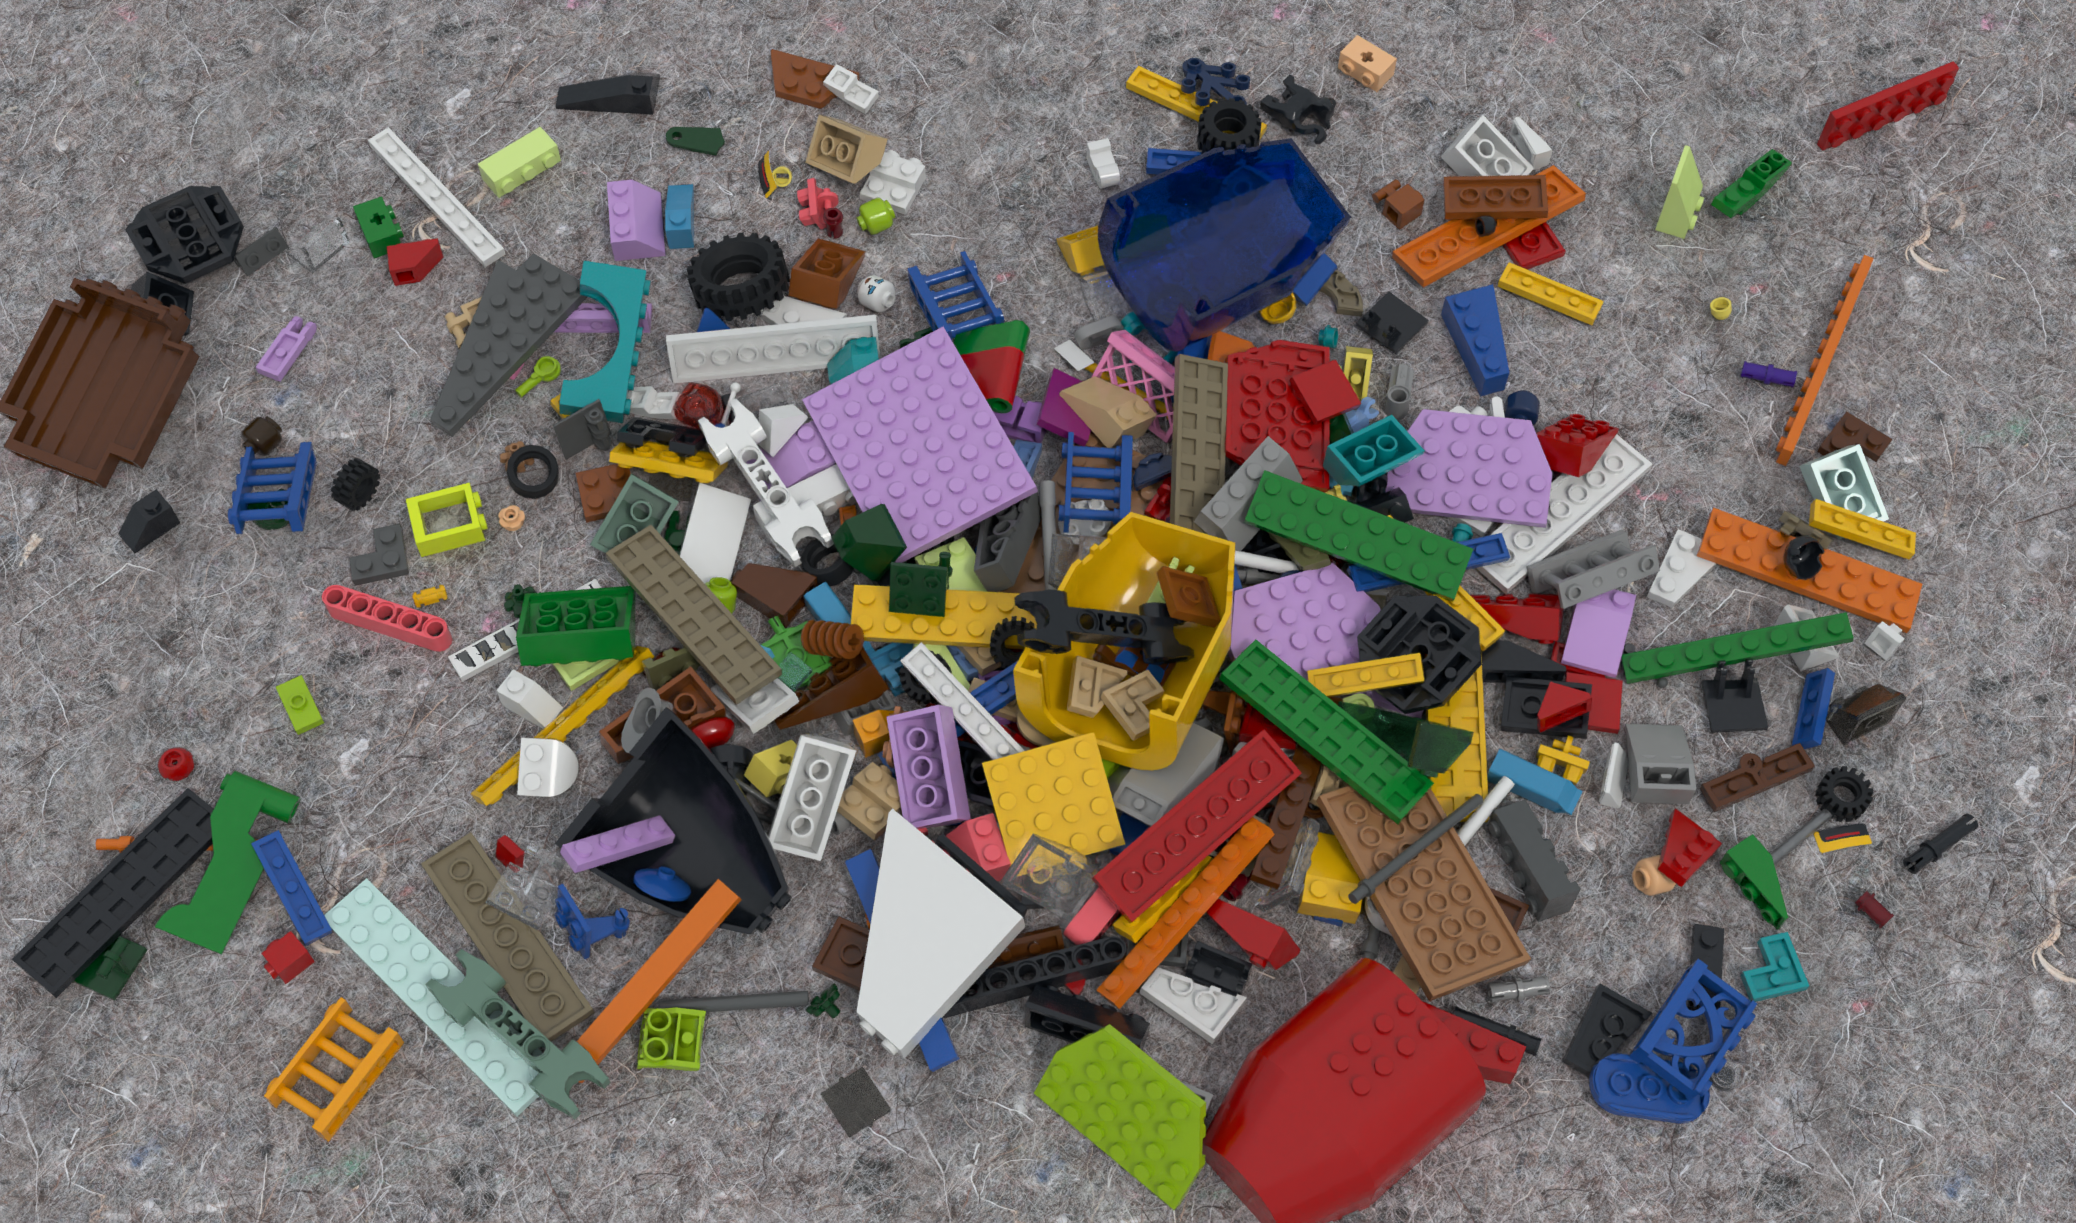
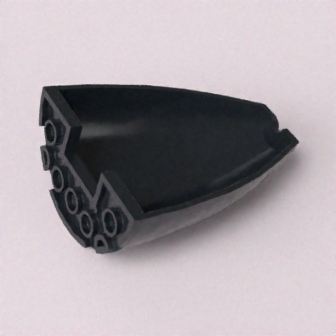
M666 707L629 752L634 756L631 762L600 799L591 798L555 844L561 849L563 844L660 815L675 834L673 843L589 870L635 899L681 918H684L719 879L742 900L718 928L750 935L757 930L763 933L772 924L773 919L771 916L777 909L782 910L792 899V896L788 894L789 888L775 850L759 816L737 781L705 743L672 710ZM671 868L675 871V875L683 879L690 886V896L684 901L677 902L655 898L636 886L633 880L634 875L640 869Z

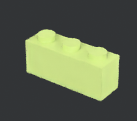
M539 127L478 163L482 180L500 198L526 181L533 179L546 169L553 167L561 161L557 144Z

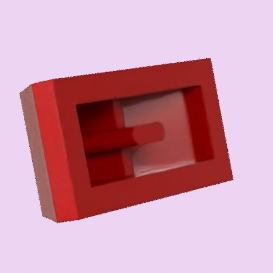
M1550 682L1537 715V728L1541 733L1591 711L1592 697L1590 693Z

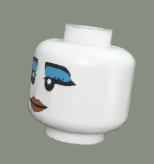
M868 276L859 283L857 288L859 302L875 312H884L895 302L896 292L894 285L879 276Z

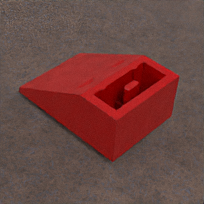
M1571 414L1557 423L1545 427V429L1536 434L1551 470L1580 477L1592 470L1618 433L1619 428L1609 426L1610 423L1607 421H1590L1585 419L1586 417L1583 415Z

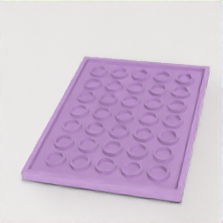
M944 326L802 399L861 511L865 512L880 504L886 505L907 546L895 561L897 563H902L1038 492L1034 481Z

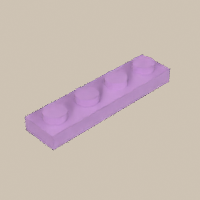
M659 815L563 844L560 854L574 873H578L671 844L675 834Z

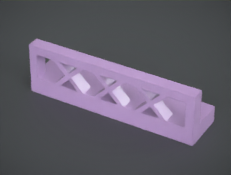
M582 303L554 332L619 333L613 316L601 303ZM647 304L645 319H640L639 327H643V333H650L652 304Z

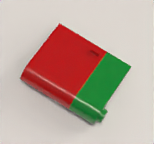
M1020 320L980 327L957 334L953 343L992 411L997 413H1008L1013 408L1030 335V328Z

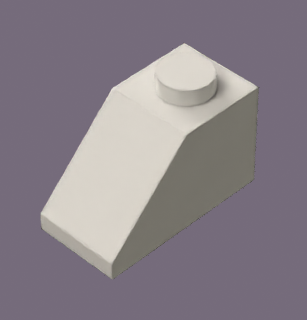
M514 669L496 690L502 706L542 729L564 711V708L539 684Z

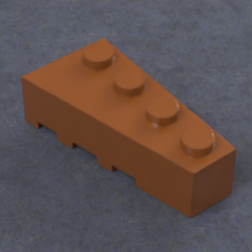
M691 666L657 690L660 699L672 703V711L689 728L711 718L726 717L724 705ZM633 708L599 731L601 744L618 764L634 758L633 755L623 749L621 742L623 728Z

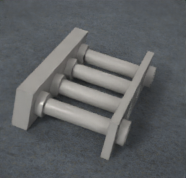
M1623 530L1526 566L1531 591L1538 594L1550 588H1556L1560 606L1563 609L1660 571L1656 546L1650 545L1633 551L1630 549L1627 532Z

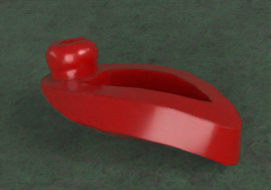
M716 717L702 721L690 729L710 749L726 744L733 735L735 725L728 717Z

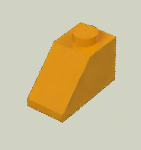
M876 710L853 720L854 735L865 758L883 751L884 742L889 741L890 737L887 729V716L894 714V711Z

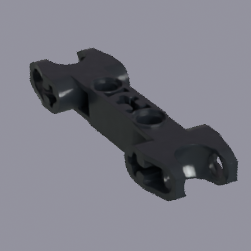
M1048 589L1025 592L1014 597L1015 606L1029 611L1035 617L1037 623L1036 629L1024 631L1021 635H1017L1018 644L1038 652L1050 654L1066 653L1071 650V641L1141 648L1143 649L1144 663L1152 665L1187 662L1194 658V650L1189 646L1180 644L1173 633L1174 626L1184 625L1187 621L1170 617L1166 603L1152 602L1139 606L1138 615L1068 607L1067 593L1060 590Z

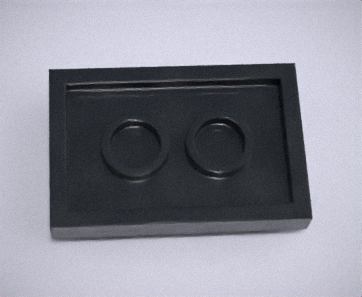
M1507 676L1501 731L1567 737L1569 735L1573 738L1587 739L1590 711L1541 733L1537 728V715L1550 682L1590 693V695L1592 694V684Z

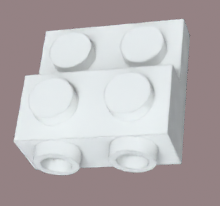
M893 150L884 152L881 163L870 171V176L860 192V200L868 202L879 197L883 201L888 200L893 211L906 215L926 179L925 165L917 158H910L909 160L901 158Z

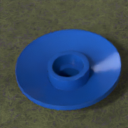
M668 867L640 869L633 878L634 883L639 889L658 899L674 902L684 901L689 898L691 893L690 886L683 879L675 875L674 870Z

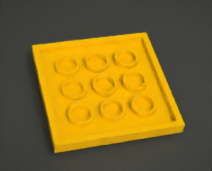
M1094 732L982 763L1007 856L1011 862L1010 867L1013 876L1125 845Z

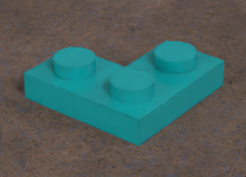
M1788 932L1760 938L1757 943L1766 966L1743 971L1740 975L1749 1000L1757 1002L1807 990L1809 983Z

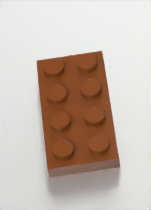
M1546 175L1444 177L1445 220L1476 219L1485 215L1491 216L1494 219L1548 218Z

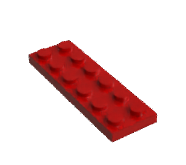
M1952 61L1830 112L1817 145L1822 151L1831 147L1835 148L1843 142L1852 138L1857 139L1871 130H1879L1890 122H1898L1912 113L1917 114L1926 107L1939 105L1946 99L1949 88L1955 81L1954 78L1959 67Z

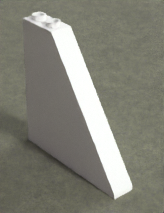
M894 809L888 813L857 1014L861 1020L859 1026L871 1037L874 1034L878 1035L883 1040L881 1045L891 1055L894 1056L898 1053L905 1059L935 1023L950 1010L1025 928L1023 917Z

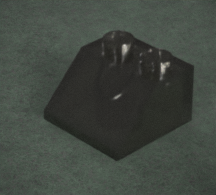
M1876 684L1870 688L1863 686L1847 699L1840 697L1834 700L1829 705L1830 709L1826 722L1841 743L1845 745L1889 724L1906 697L1903 693L1881 684Z

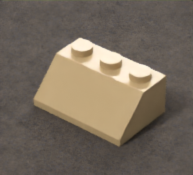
M819 115L805 163L856 184L881 163L888 139L841 119Z

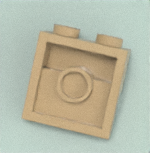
M873 762L853 777V783L843 792L837 809L838 813L874 841L886 831L888 813L892 809L902 816L897 780L892 777L890 769L885 765L877 766Z

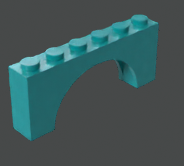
M583 261L580 295L598 301L611 313L619 330V342L613 357L600 371L583 379L563 380L559 402L560 414L572 415L599 399L607 421L624 423L625 414L630 415L632 399L627 398L629 390L634 391L636 375H631L632 367H637L639 361V351H635L636 342L641 343L643 336V327H639L640 319H645L647 304L643 303L644 295L649 296L651 280H646V270Z

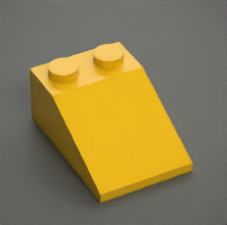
M1310 830L1297 913L1338 919L1346 923L1355 924L1361 911L1362 900L1354 904L1349 900L1348 895L1358 887V883L1361 880L1335 835Z

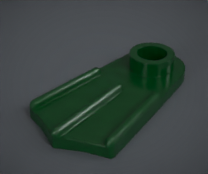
M672 127L666 132V141L669 145L694 152L716 156L725 144L721 128Z

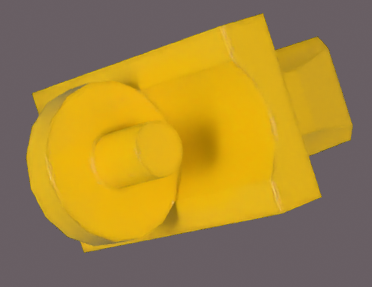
M1568 735L1565 742L1554 739L1552 747L1562 751L1541 744L1536 754V758H1538L1537 766L1550 772L1553 771L1555 764L1564 767L1563 778L1570 780L1576 786L1582 774L1586 773L1590 761L1568 754L1571 753L1579 756L1582 749L1571 745L1573 737Z

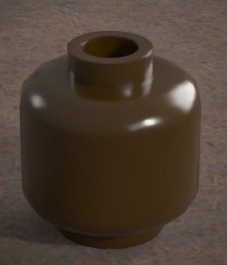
M268 416L265 418L256 417L241 432V437L244 441L242 446L245 450L246 447H253L254 454L267 456L281 443L282 429Z

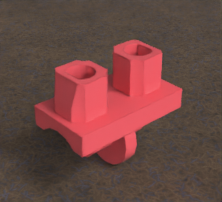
M815 178L807 179L808 187L797 191V198L802 207L809 205L808 208L799 211V219L804 226L817 224L820 230L827 228L823 215L827 209L838 205V195L831 192L829 188H818Z

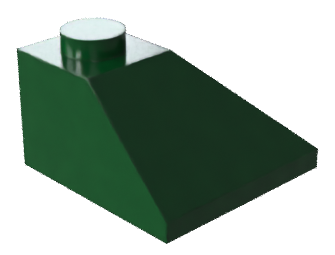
M885 504L877 505L845 520L831 537L842 560L876 582L891 567V562H895L907 548Z

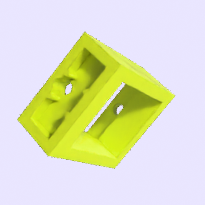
M470 482L406 499L415 543L421 557L485 541L483 530L488 529L484 514H479L478 508L482 507L478 491L473 492ZM465 502L468 503L472 523L427 534L423 513Z

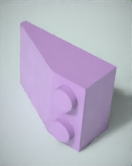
M814 421L801 425L774 457L764 449L761 450L786 488L835 465V460ZM751 459L748 460L746 463L752 464L755 463L757 460ZM764 481L765 484L767 485L768 489H770V488H771L770 483H767L766 481Z
M1613 589L1575 604L1572 610L1561 664L1616 678L1636 595Z

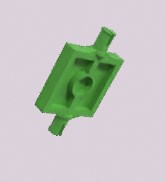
M775 616L774 620L771 618L768 621L775 635L761 645L772 650L775 656L773 660L782 669V675L778 679L792 691L799 687H808L811 683L810 678L816 672L821 675L831 666L829 656L809 654L803 648L801 633L807 621L796 627L786 629L778 616Z

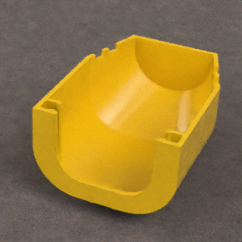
M1130 512L1107 532V538L1099 546L1094 544L1089 548L1090 554L1082 561L1077 559L1071 564L1058 590L1067 593L1068 607L1139 615V606L1147 603L1158 582V570L1162 566L1168 567L1173 557L1180 559L1177 570L1184 571L1191 565L1195 568L1193 574L1207 577L1221 620L1215 628L1188 621L1184 625L1173 627V633L1180 644L1191 647L1194 650V658L1187 662L1176 663L1162 687L1165 690L1163 696L1145 705L1149 710L1150 733L1133 741L1105 704L1093 718L1067 710L1073 659L1076 656L1093 660L1098 644L1071 641V650L1061 654L1041 653L1025 647L1013 669L1017 704L1024 717L1039 732L1051 740L1059 742L1094 732L1101 759L1138 770H1159L1171 765L1176 759L1230 649L1235 542ZM1106 645V646H1108L1115 654L1118 652V650H1119V648H1120V647H1118V646H1109V645ZM1126 675L1125 678H1124L1120 683H1122V682H1124V681H1126V680H1128V679H1130V678H1132V677L1129 676V675Z

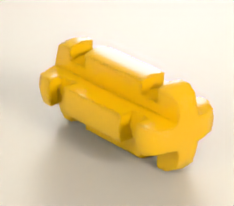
M439 585L440 588L437 589L434 586L420 590L421 593L419 594L414 592L412 597L415 606L419 608L421 607L420 604L425 606L440 602L439 599L441 598L446 600L447 592L444 585Z

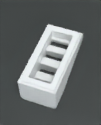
M1520 117L1514 118L1510 136L1521 155L1534 167L1533 170L1547 166L1553 152L1552 149Z

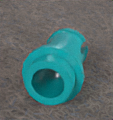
M1459 523L1452 529V541L1454 542L1470 540L1473 537L1472 528L1469 525Z

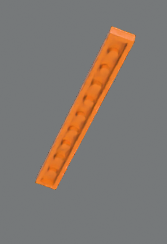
M1864 255L1860 264L1854 263L1849 277L1853 278L1852 282H1846L1841 296H1844L1845 299L1844 301H1838L1833 312L1837 318L1836 320H1830L1825 331L1829 337L1828 339H1822L1817 353L1821 354L1820 359L1815 357L1808 371L1813 373L1812 378L1806 377L1800 390L1805 393L1804 397L1798 396L1792 411L1796 412L1795 418L1790 416L1784 428L1788 435L1787 437L1781 436L1775 451L1780 452L1776 463L1786 466L1794 451L1874 258Z

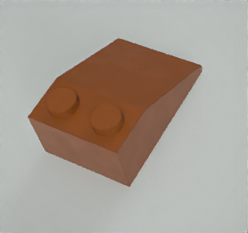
M818 238L792 267L788 296L795 297L804 302L820 304L825 308L837 309L845 300L866 251Z

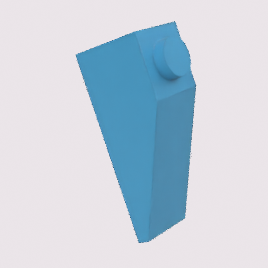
M693 184L668 186L665 208V232L669 249L694 248Z

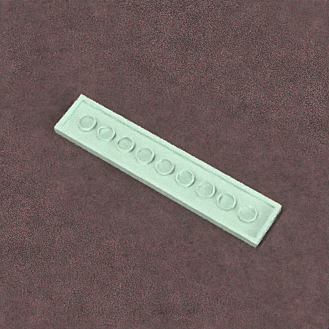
M367 878L324 915L332 931L516 1117L539 1097L529 1086V1083L538 1074L535 1069L475 1016L464 1027H461L446 1014L439 1001L425 984L432 978L444 986H456L463 981L465 975ZM500 1010L494 1011L490 1015V1019L500 1017L502 1012ZM512 1025L509 1026V1029H510V1031H511L512 1034L515 1033V1034H517L518 1036L521 1034V1033H518V1032L512 1027ZM537 1048L533 1051L532 1056L538 1057L543 1053Z

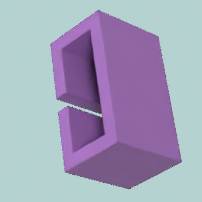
M1015 395L1013 408L1010 412L997 413L993 411L1008 438L1042 443L1047 430L1036 425L1042 406L1041 402L1027 401V403H1024L1023 399Z

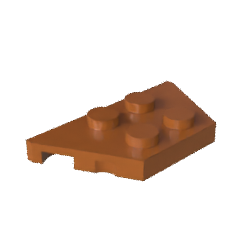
M771 50L776 97L819 109L829 104L833 98L838 97L823 85V81L835 66L782 51ZM849 70L857 75V79L859 81V72Z

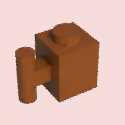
M1395 179L1372 194V198L1376 203L1385 199L1382 214L1399 230L1422 215L1425 199L1419 191L1414 190L1409 184L1401 188L1400 182Z

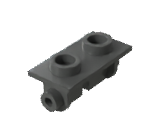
M274 227L248 247L237 252L234 262L238 267L241 266L245 274L249 276L289 247L278 228Z

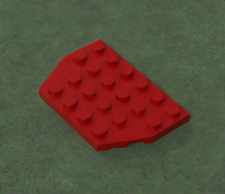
M1276 340L1271 342L1270 345L1260 348L1253 347L1245 352H1236L1226 357L1225 363H1228L1226 457L1242 466L1269 436L1290 454L1303 479L1301 484L1322 492H1328L1329 473L1323 467L1327 446L1330 445V419L1314 425L1289 380L1294 375L1330 362V347Z

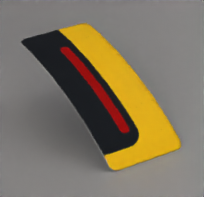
M769 151L758 162L759 179L766 198L777 188L770 167Z
M1864 823L1840 826L1814 833L1820 853L1872 844Z

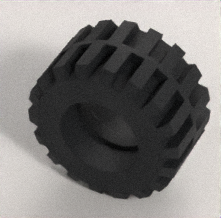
M1224 98L1219 99L1218 103L1211 102L1209 107L1203 109L1199 117L1197 142L1199 150H1202V155L1209 157V161L1212 163L1218 162V165L1224 166V164L1231 166L1240 155L1248 160L1252 159L1253 154H1256L1260 141L1261 118H1259V113L1253 111L1252 105H1245V101L1239 100V102L1235 101V98H1229L1226 101ZM1222 131H1233V132H1236V133H1234V134H1228V133H1224V132H1222Z

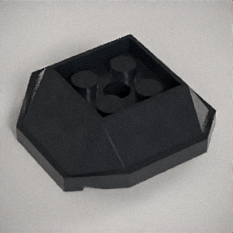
M188 186L142 207L133 222L125 230L148 271L186 284L232 263L244 226L221 186H211V188Z
M1394 596L1357 636L1360 662L1415 653L1428 654L1422 660L1425 678L1423 683L1374 690L1404 714L1444 706L1482 665L1479 627L1437 596Z

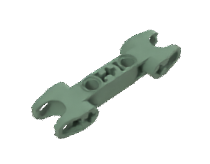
M461 949L456 956L466 969V976L463 981L456 986L447 987L431 978L425 984L426 987L439 1001L446 1014L458 1025L464 1027L475 1016L535 1069L538 1074L529 1083L531 1089L550 1107L565 1113L575 1120L581 1113L575 1103L569 1098V1091L572 1086L579 1081L589 1080L605 1089L611 1083L609 1078L599 1068L591 1054L575 1040L572 1039L562 1050L556 1047L539 1030L497 995L507 984L502 976L485 961ZM494 1011H503L500 1017L490 1019V1015ZM512 1025V1027H513L518 1033H521V1034H520L519 1036H518L517 1034H515V1033L512 1034L511 1031H510V1029H509V1026ZM540 1047L546 1048L541 1056H532L535 1049Z

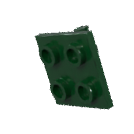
M949 552L939 553L938 566L891 562L889 612L945 617L946 591L949 589V577L952 576L953 572L950 566L951 554Z
M119 936L73 982L115 1001L148 949Z

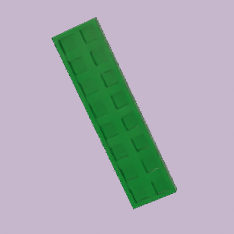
M1264 470L1244 521L1246 524L1452 602L1456 597L1473 552V548L1266 470Z
M1255 639L1221 673L1219 680L1397 825L1433 786L1434 782L1258 640Z

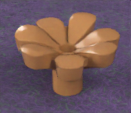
M522 441L506 446L505 453L500 454V462L506 463V471L511 455L519 448L525 446ZM534 458L522 461L517 467V472H525V464L533 465L535 462Z

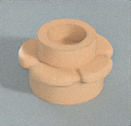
M515 505L503 508L498 515L500 518L499 524L508 531L520 529L525 519L524 511Z

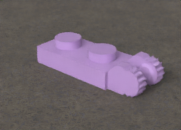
M298 316L293 317L286 328L281 330L256 365L257 372L281 382L308 341H311L313 335H315L317 330L316 323L309 321L301 330L303 319Z

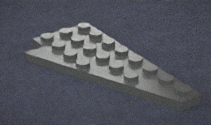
M534 253L517 270L498 261L430 418L433 425L453 437L587 298V296L580 295V280Z

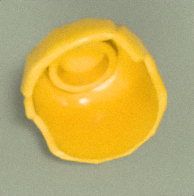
M1272 282L1260 289L1256 297L1261 317L1270 324L1286 322L1293 317L1297 308L1292 289L1281 282Z

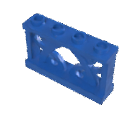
M1697 959L1686 969L1629 1055L1638 1064L1642 1062L1683 1093L1689 1101L1697 1095L1702 1097L1709 1090L1713 1083L1709 1078L1713 1072L1717 1074L1727 1062L1724 1055L1727 1050L1731 1052L1740 1042L1741 1037L1738 1033L1742 1028L1746 1029L1752 1023L1756 1016L1752 1012L1757 1005L1755 1001H1750L1708 970V965L1700 959ZM1700 983H1702L1716 995L1710 998V996ZM1686 1001H1692L1694 1007L1699 1004L1701 1008L1691 1011L1687 1008ZM1718 1001H1726L1735 1009L1734 1019L1728 1020L1724 1016V1011H1728L1729 1008L1721 1007L1716 1010L1714 1004ZM1704 1013L1709 1028L1710 1043L1699 1046H1683L1685 1040L1684 1031L1678 1020L1674 1018L1677 1014L1684 1018H1696ZM1722 1028L1728 1029L1724 1036L1722 1033ZM1667 1030H1672L1676 1033V1045L1672 1044L1675 1037L1673 1039L1667 1037ZM1652 1050L1672 1057L1670 1065L1653 1053ZM1711 1055L1707 1063L1705 1064L1702 1057ZM1679 1058L1684 1059L1683 1067L1686 1072H1689V1065L1696 1066L1698 1071L1696 1078L1688 1079L1680 1073L1678 1068Z

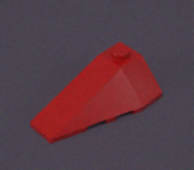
M1531 593L1525 599H1518L1512 594H1503V596L1496 597L1495 600H1490V596L1484 594L1470 595L1505 630L1528 639H1536L1541 644H1551L1560 638L1564 609L1560 606L1557 594Z
M1217 899L1205 912L1250 957L1249 961L1261 969H1265L1268 966L1277 970L1298 956L1301 951L1285 928L1225 901Z

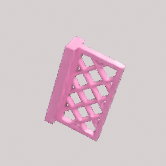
M1126 330L1112 332L1107 340L1110 344L1092 377L1100 378L1103 372L1109 371L1112 384L1119 387L1128 386L1129 391L1136 394L1135 384L1144 382L1147 398H1143V400L1148 401L1149 406L1156 414L1157 410L1154 399L1164 397L1167 413L1158 414L1148 429L1164 442H1171L1173 438V407L1170 396L1174 395L1175 367ZM1115 349L1122 354L1124 365L1114 366L1112 355ZM1137 365L1141 368L1143 380H1133L1131 366ZM1124 367L1128 383L1118 385L1115 369ZM1157 380L1161 383L1163 395L1153 396L1150 381ZM1168 416L1170 428L1167 433L1160 428L1159 417Z

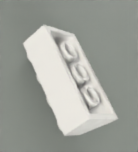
M800 735L768 835L774 849L821 861L856 750L849 744L822 736Z

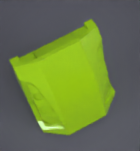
M678 1007L647 1008L643 1013L637 1069L666 1068L699 1071L706 1011Z

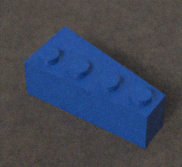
M1493 284L1445 297L1441 316L1480 397L1505 390L1510 372Z

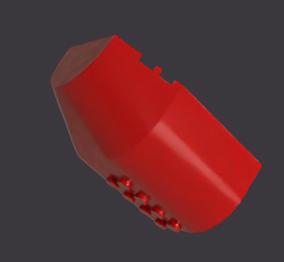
M1361 958L1247 1054L1206 1131V1137L1203 1138L1202 1154L1205 1155L1206 1163L1261 1223H1328L1332 1220L1335 1222L1349 1213L1369 1208L1478 1110L1485 1096L1486 1086L1483 1076L1468 1050L1421 999L1388 968L1372 959Z

